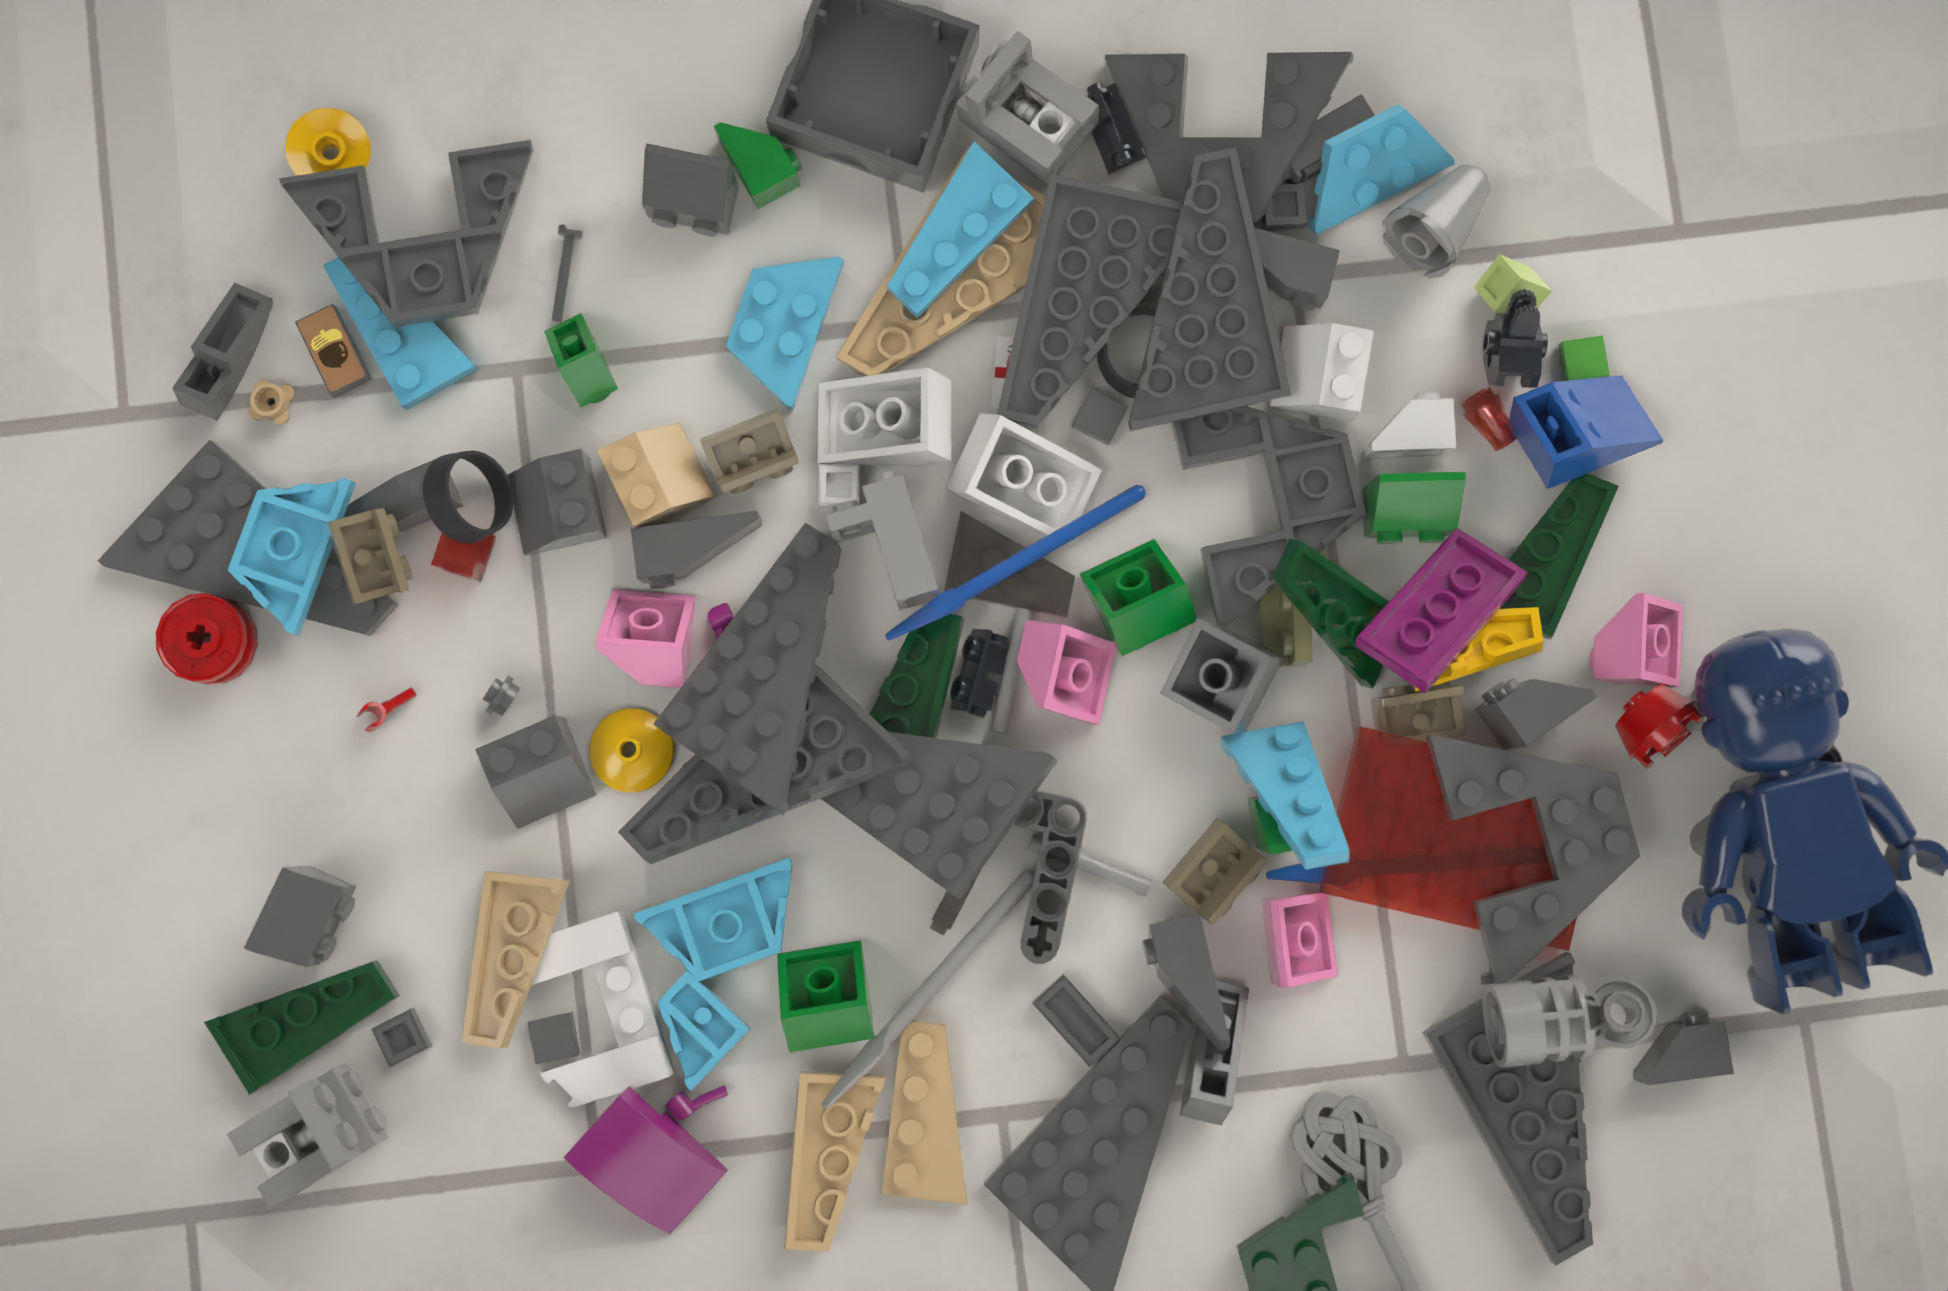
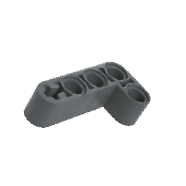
M1037 790L1032 797L1038 806L1036 816L1030 820L1018 817L1014 825L1044 832L1020 944L1021 951L1028 961L1035 964H1044L1056 956L1061 945L1087 824V811L1085 806L1077 799ZM1063 805H1071L1079 812V823L1072 829H1065L1057 823L1056 813ZM1062 847L1069 852L1071 862L1067 869L1055 870L1048 864L1047 854L1051 848ZM1046 889L1056 891L1062 900L1061 907L1054 912L1043 910L1038 902V896L1041 891ZM1033 916L1043 921H1058V927L1049 924L1047 928L1046 941L1052 943V947H1046L1043 953L1036 952V945L1030 942V938H1036L1040 932L1042 923L1033 922Z

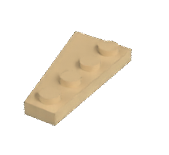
M496 871L484 872L461 1043L498 1049L509 1047L570 881Z
M912 1020L900 1037L882 1194L967 1205L945 1024Z
M799 1071L784 1240L785 1250L829 1252L846 1200V1193L860 1158L859 1153L866 1132L869 1130L879 1093H881L886 1079L884 1076L864 1075L834 1104L825 1109L822 1107V1102L843 1074Z

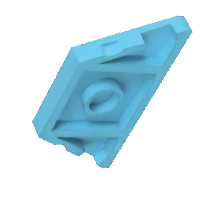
M1397 104L1324 142L1321 156L1322 170L1317 176L1314 190L1319 198L1315 216H1309V229L1317 235L1454 165V158L1405 108Z
M831 257L753 268L726 347L787 409L794 410L844 265L843 258Z
M337 479V482L316 485L312 483L299 484L286 489L278 487L257 490L228 571L241 585L246 586L252 592L253 597L284 625L282 627L288 633L300 636L333 547L327 522L344 517L356 485L355 482L349 479Z
M791 857L634 913L635 920L640 925H644L672 956H675L684 964V968L698 981L777 954L782 951L793 865Z

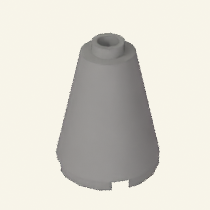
M1461 165L1393 209L1382 221V226L1386 225L1387 230L1382 237L1391 254L1411 271L1415 266L1426 270L1427 272L1423 275L1425 277L1436 278L1445 275L1454 266L1490 194L1491 186L1486 173L1476 166Z

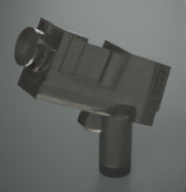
M980 872L961 899L946 891L931 919L933 922L930 929L945 936L947 930L951 929Z

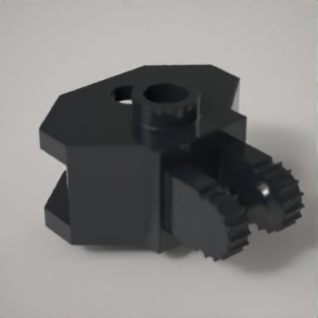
M1525 288L1524 290L1515 291L1510 298V302H1508L1506 313H1496L1494 320L1487 321L1482 349L1488 386H1504L1506 376L1514 375L1522 376L1520 380L1522 388L1538 387L1542 371V358L1545 357L1548 348L1547 333H1542L1540 312L1538 308H1535L1537 300L1534 292H1531L1530 289L1526 290Z

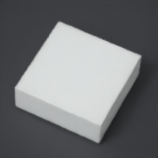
M819 464L818 507L833 508L835 505L851 500H857L858 505H860L861 466Z

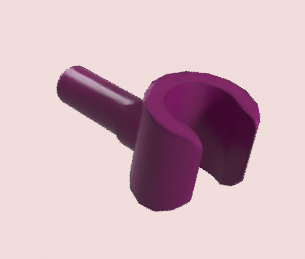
M727 603L712 608L708 613V621L717 639L724 631V627H727L734 618Z
M724 1085L704 1093L691 1101L683 1090L666 1103V1108L675 1119L683 1120L704 1105L728 1096V1092Z

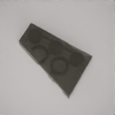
M961 511L944 591L956 589L1025 549V547ZM1041 558L973 597L972 600L1016 609L1024 608L1035 613L1066 619L1075 576L1050 561Z

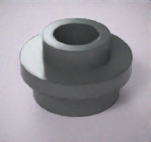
M508 675L504 682L497 678L494 680L483 697V700L489 703L485 710L486 712L491 714L494 711L501 716L504 715L520 690L519 686L512 683L514 678Z

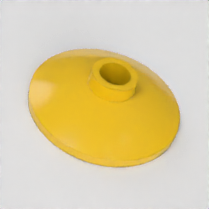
M318 108L303 114L294 122L287 134L285 152L289 166L296 176L362 165L367 169L371 158V143L362 124L351 114L336 108ZM328 148H337L338 156L335 159L328 160L324 157L325 151Z
M622 709L608 715L596 727L590 741L589 756L593 770L606 785L622 792H641L655 786L665 777L673 761L674 744L670 736L654 725V722L658 719L656 715L641 709ZM627 742H633L636 746V753L630 758H626L622 754V747Z

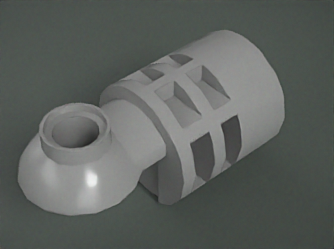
M1564 975L1558 981L1547 977L1539 978L1536 983L1520 980L1487 984L1483 991V1021L1486 1038L1496 1065L1501 1068L1541 1064L1545 1058H1549L1554 1062L1565 1061L1568 1055H1573L1578 1059L1590 1058L1594 1052L1595 1042L1601 1041L1614 1048L1629 1049L1643 1044L1652 1035L1657 1024V1008L1651 994L1640 983L1627 977L1614 976L1601 980L1591 990H1586L1579 976ZM1612 1003H1616L1624 1009L1626 1020L1623 1025L1615 1022L1611 1017L1610 1007Z

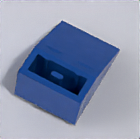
M1623 376L1551 382L1513 398L1508 425L1547 489L1663 443V438Z

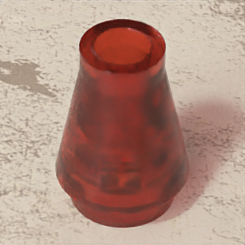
M1490 386L1476 392L1461 403L1465 411L1462 416L1491 444L1495 451L1506 447L1517 439L1511 428L1500 394H1494Z

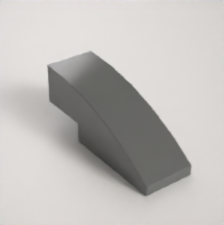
M234 282L191 345L194 357L172 388L181 406L216 421L219 420L239 386L257 349L273 306L272 298Z

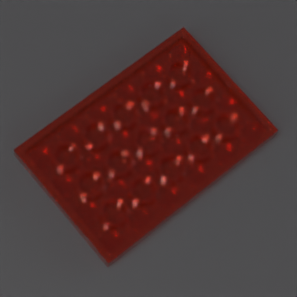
M1357 726L1337 811V817L1349 848V862L1325 866L1319 892L1480 930L1472 901L1553 878L1531 798L1459 819H1449L1428 742ZM1577 917L1547 946L1569 951Z

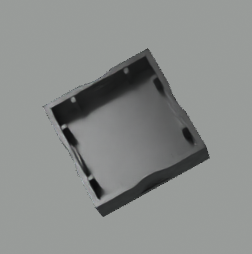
M812 0L803 23L800 45L792 61L786 67L766 119L770 136L777 137L782 143L924 193L955 111L957 96L966 82L978 50L980 25L925 5L908 4L899 0Z

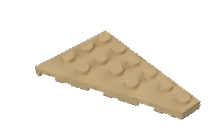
M966 149L836 356L837 361L862 376L885 374L1026 287L1046 196L1015 179L1034 198L1033 204L917 319L887 290V285L967 154L968 150Z

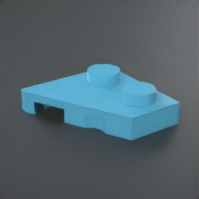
M688 971L657 1001L662 1018L667 1023L670 1032L669 1038L675 1054L677 1053L683 1069L686 1087L691 1091L750 1029L702 981H698Z

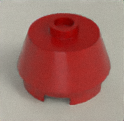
M1661 684L1646 694L1643 691L1635 694L1623 706L1626 712L1615 724V728L1630 759L1636 758L1645 769H1648L1654 764V761L1650 758L1654 754L1660 752L1666 757L1692 734L1686 726L1692 720L1699 724L1705 719V716L1700 715L1698 709L1694 706L1696 701Z

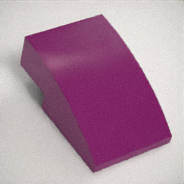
M630 1086L614 1100L563 1157L581 1175L618 1204L669 1234L674 1231L728 1171L725 1166L666 1111L660 1115Z

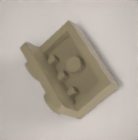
M778 408L700 438L701 445L721 493L730 491L731 494L744 492L754 486L753 481L768 475L770 479L782 477L793 470V465L799 463Z
M376 508L327 522L352 604L409 590L407 581L412 579V572L406 556H399L394 540L399 539L400 534L392 514L386 515L384 508Z
M1450 681L1432 686L1426 693L1422 691L1409 692L1408 685L1383 688V697L1371 698L1378 747L1380 749L1427 742L1426 736L1428 735L1445 738L1466 736L1459 695L1465 694L1463 685L1451 686Z
M1216 818L1162 883L1195 913L1200 914L1203 919L1213 925L1220 917L1229 912L1234 900L1247 885L1251 884L1258 877L1260 869L1266 864L1267 859L1261 853L1251 848L1228 825Z

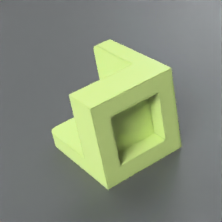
M1500 254L1473 287L1494 312L1506 313L1512 294L1520 289L1524 290L1526 288V290L1530 289L1531 292H1534L1537 300L1535 308H1539L1552 292L1532 268Z

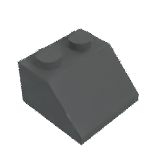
M646 143L642 206L648 218H651L654 224L666 228H675L676 224L690 226L694 232L705 236H716L717 232L729 234L739 190L730 160Z
M582 449L538 458L507 475L513 490L514 510L525 556L607 538L591 459Z
M1197 618L1160 694L1233 734L1246 732L1284 657L1245 636Z
M1513 678L1506 683L1503 681L1482 694L1481 696L1485 702L1475 708V710L1502 748L1508 750L1529 746L1598 696L1591 689L1536 679L1517 682Z
M551 716L475 749L492 791L517 829L597 795L566 719L563 717Z
M313 866L282 867L244 949L304 967L319 965L321 961H326L335 948L337 938L333 937L340 921L344 922L354 908L355 898L352 895L357 886Z

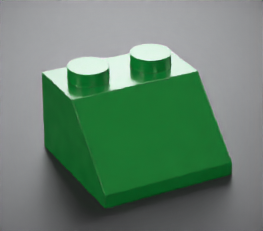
M1466 473L1378 474L1362 488L1363 502L1366 510V515L1364 516V538L1377 537L1378 544L1402 543L1403 537L1419 536V543L1445 541L1444 536H1448L1458 529Z
M1155 539L1080 573L1081 580L1100 620L1121 656L1141 649L1173 632H1177L1197 620L1187 584Z
M861 940L777 954L780 1019L789 1053L875 1039L872 1007Z

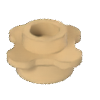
M266 380L258 381L254 385L250 396L251 406L248 409L249 415L257 421L265 418L273 420L278 425L287 423L290 419V413L288 412L289 404L295 397L294 389L288 384H283L279 387ZM270 399L275 400V404L273 406H269L268 404Z

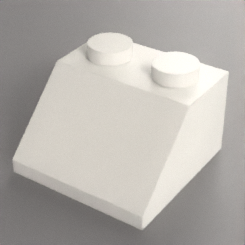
M1335 323L1284 326L1280 347L1291 395L1271 400L1269 408L1352 422L1361 412L1374 330Z

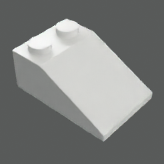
M927 367L818 383L817 464L915 466L951 461L952 380Z
M980 413L946 489L980 507L1047 536L1082 515L1102 469L1001 415Z

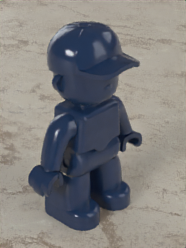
M1789 628L1771 631L1761 630L1732 638L1705 655L1696 672L1695 689L1691 697L1692 700L1696 701L1695 706L1698 707L1699 714L1707 719L1701 727L1706 743L1711 748L1717 749L1722 757L1733 766L1746 772H1758L1759 774L1732 782L1729 792L1724 793L1714 803L1707 819L1699 885L1704 886V888L1691 891L1684 899L1682 905V917L1685 924L1696 937L1703 940L1711 929L1712 911L1718 905L1722 907L1725 921L1735 925L1747 923V939L1752 964L1747 970V977L1753 1000L1757 1004L1780 1014L1791 1012L1786 988L1808 987L1833 997L1843 995L1841 982L1861 990L1870 988L1871 984L1867 966L1889 965L1924 977L1932 975L1933 967L1917 909L1907 893L1896 884V880L1903 882L1912 879L1909 861L1914 854H1916L1917 865L1928 872L1944 876L1945 871L1948 869L1947 849L1938 842L1914 837L1917 834V830L1894 793L1880 776L1863 765L1851 762L1834 763L1816 760L1831 749L1838 737L1839 719L1847 713L1849 698L1847 693L1841 689L1843 681L1839 663L1826 642L1809 631ZM1870 825L1884 843L1888 844L1884 856L1873 838ZM1741 854L1744 860L1742 867L1743 887L1751 903L1747 920L1740 901L1727 893V888L1733 887ZM1831 921L1835 941L1830 944L1829 939L1822 937L1819 923Z

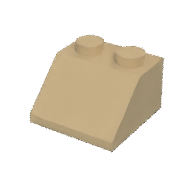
M680 422L634 432L597 450L635 528L662 524L716 498Z

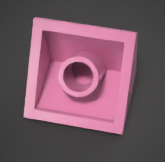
M1327 892L1262 898L1271 983L1280 988H1289L1338 977Z

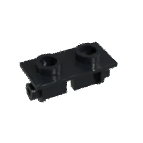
M1101 82L1087 88V97L1099 105L1100 121L1092 131V135L1108 174L1110 175L1147 158L1116 82L1105 88Z
M988 629L972 630L971 635L967 637L962 648L964 662L960 675L955 678L951 687V710L969 712L968 714L985 718L986 712L991 711L998 683L985 679L987 671L1001 675L1009 646L1005 645L1007 641L1006 636L992 633L993 631Z

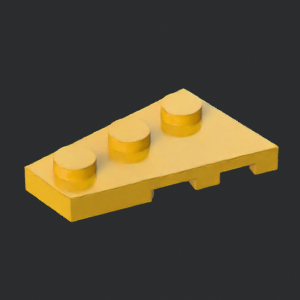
M1538 607L1499 609L1432 686L1542 652L1543 635Z

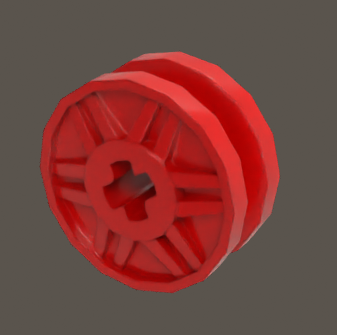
M206 593L187 595L172 603L161 616L155 633L156 651L163 665L176 677L206 685L227 683L240 676L252 663L258 646L257 628L250 614L235 602ZM204 636H211L210 642L203 643Z

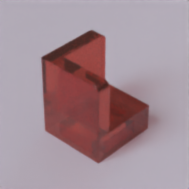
M441 533L431 565L443 571L482 582L496 536L492 534L478 543L463 544L453 541Z

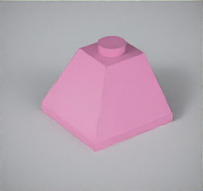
M612 589L596 639V649L641 685L681 688L685 683L690 663L695 596Z
M1636 593L1594 637V649L1590 654L1593 679L1618 684L1658 686L1661 684L1666 687H1680L1683 604L1645 593Z
M1026 620L1017 663L1037 707L1099 725L1116 652L1114 643L1063 624Z

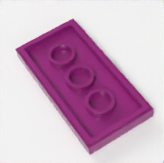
M1458 528L1449 535L1356 638L1355 646L1423 693H1426L1525 581L1527 572Z

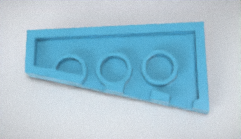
M974 141L888 283L887 290L918 319L1033 204L1034 198Z
M339 257L323 265L403 408L407 410L479 370L433 321L393 327Z
M1304 721L1221 736L1222 749L1228 757L1231 756L1236 762L1239 774L1246 783L1251 784L1258 794L1259 803L1265 812H1270L1278 823L1279 832L1305 869L1349 862V848Z

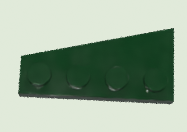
M1588 473L1572 479L1508 559L1525 570L1527 575L1525 581L1500 609L1538 607L1542 635L1544 638L1552 639L1618 490V485Z
M1289 539L1272 579L1361 686L1373 689L1383 665L1357 648L1355 642L1359 634L1389 601L1303 541Z
M949 614L908 633L897 655L898 659L888 678H885L879 690L880 694L870 712V715L888 732L937 738L963 628L964 618L962 616Z
M377 960L226 1015L213 1018L204 1023L250 1095L400 997Z

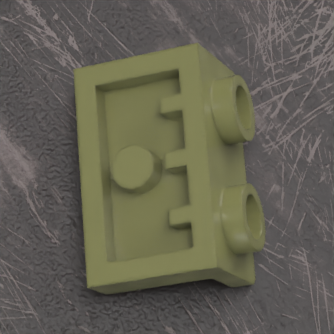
M1277 586L1260 600L1261 645L1284 657L1280 666H1305L1312 662L1311 625L1281 588Z

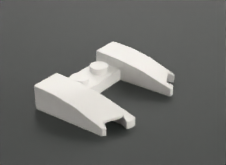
M624 910L551 933L532 985L593 965L618 1047L541 1072V1076L547 1084H550L555 1079L573 1098L567 1104L570 1108L619 1094L629 1086L634 1089L670 1077L675 1073Z

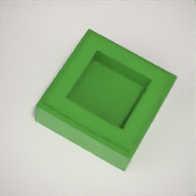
M1603 335L1567 340L1558 344L1564 381L1610 376Z

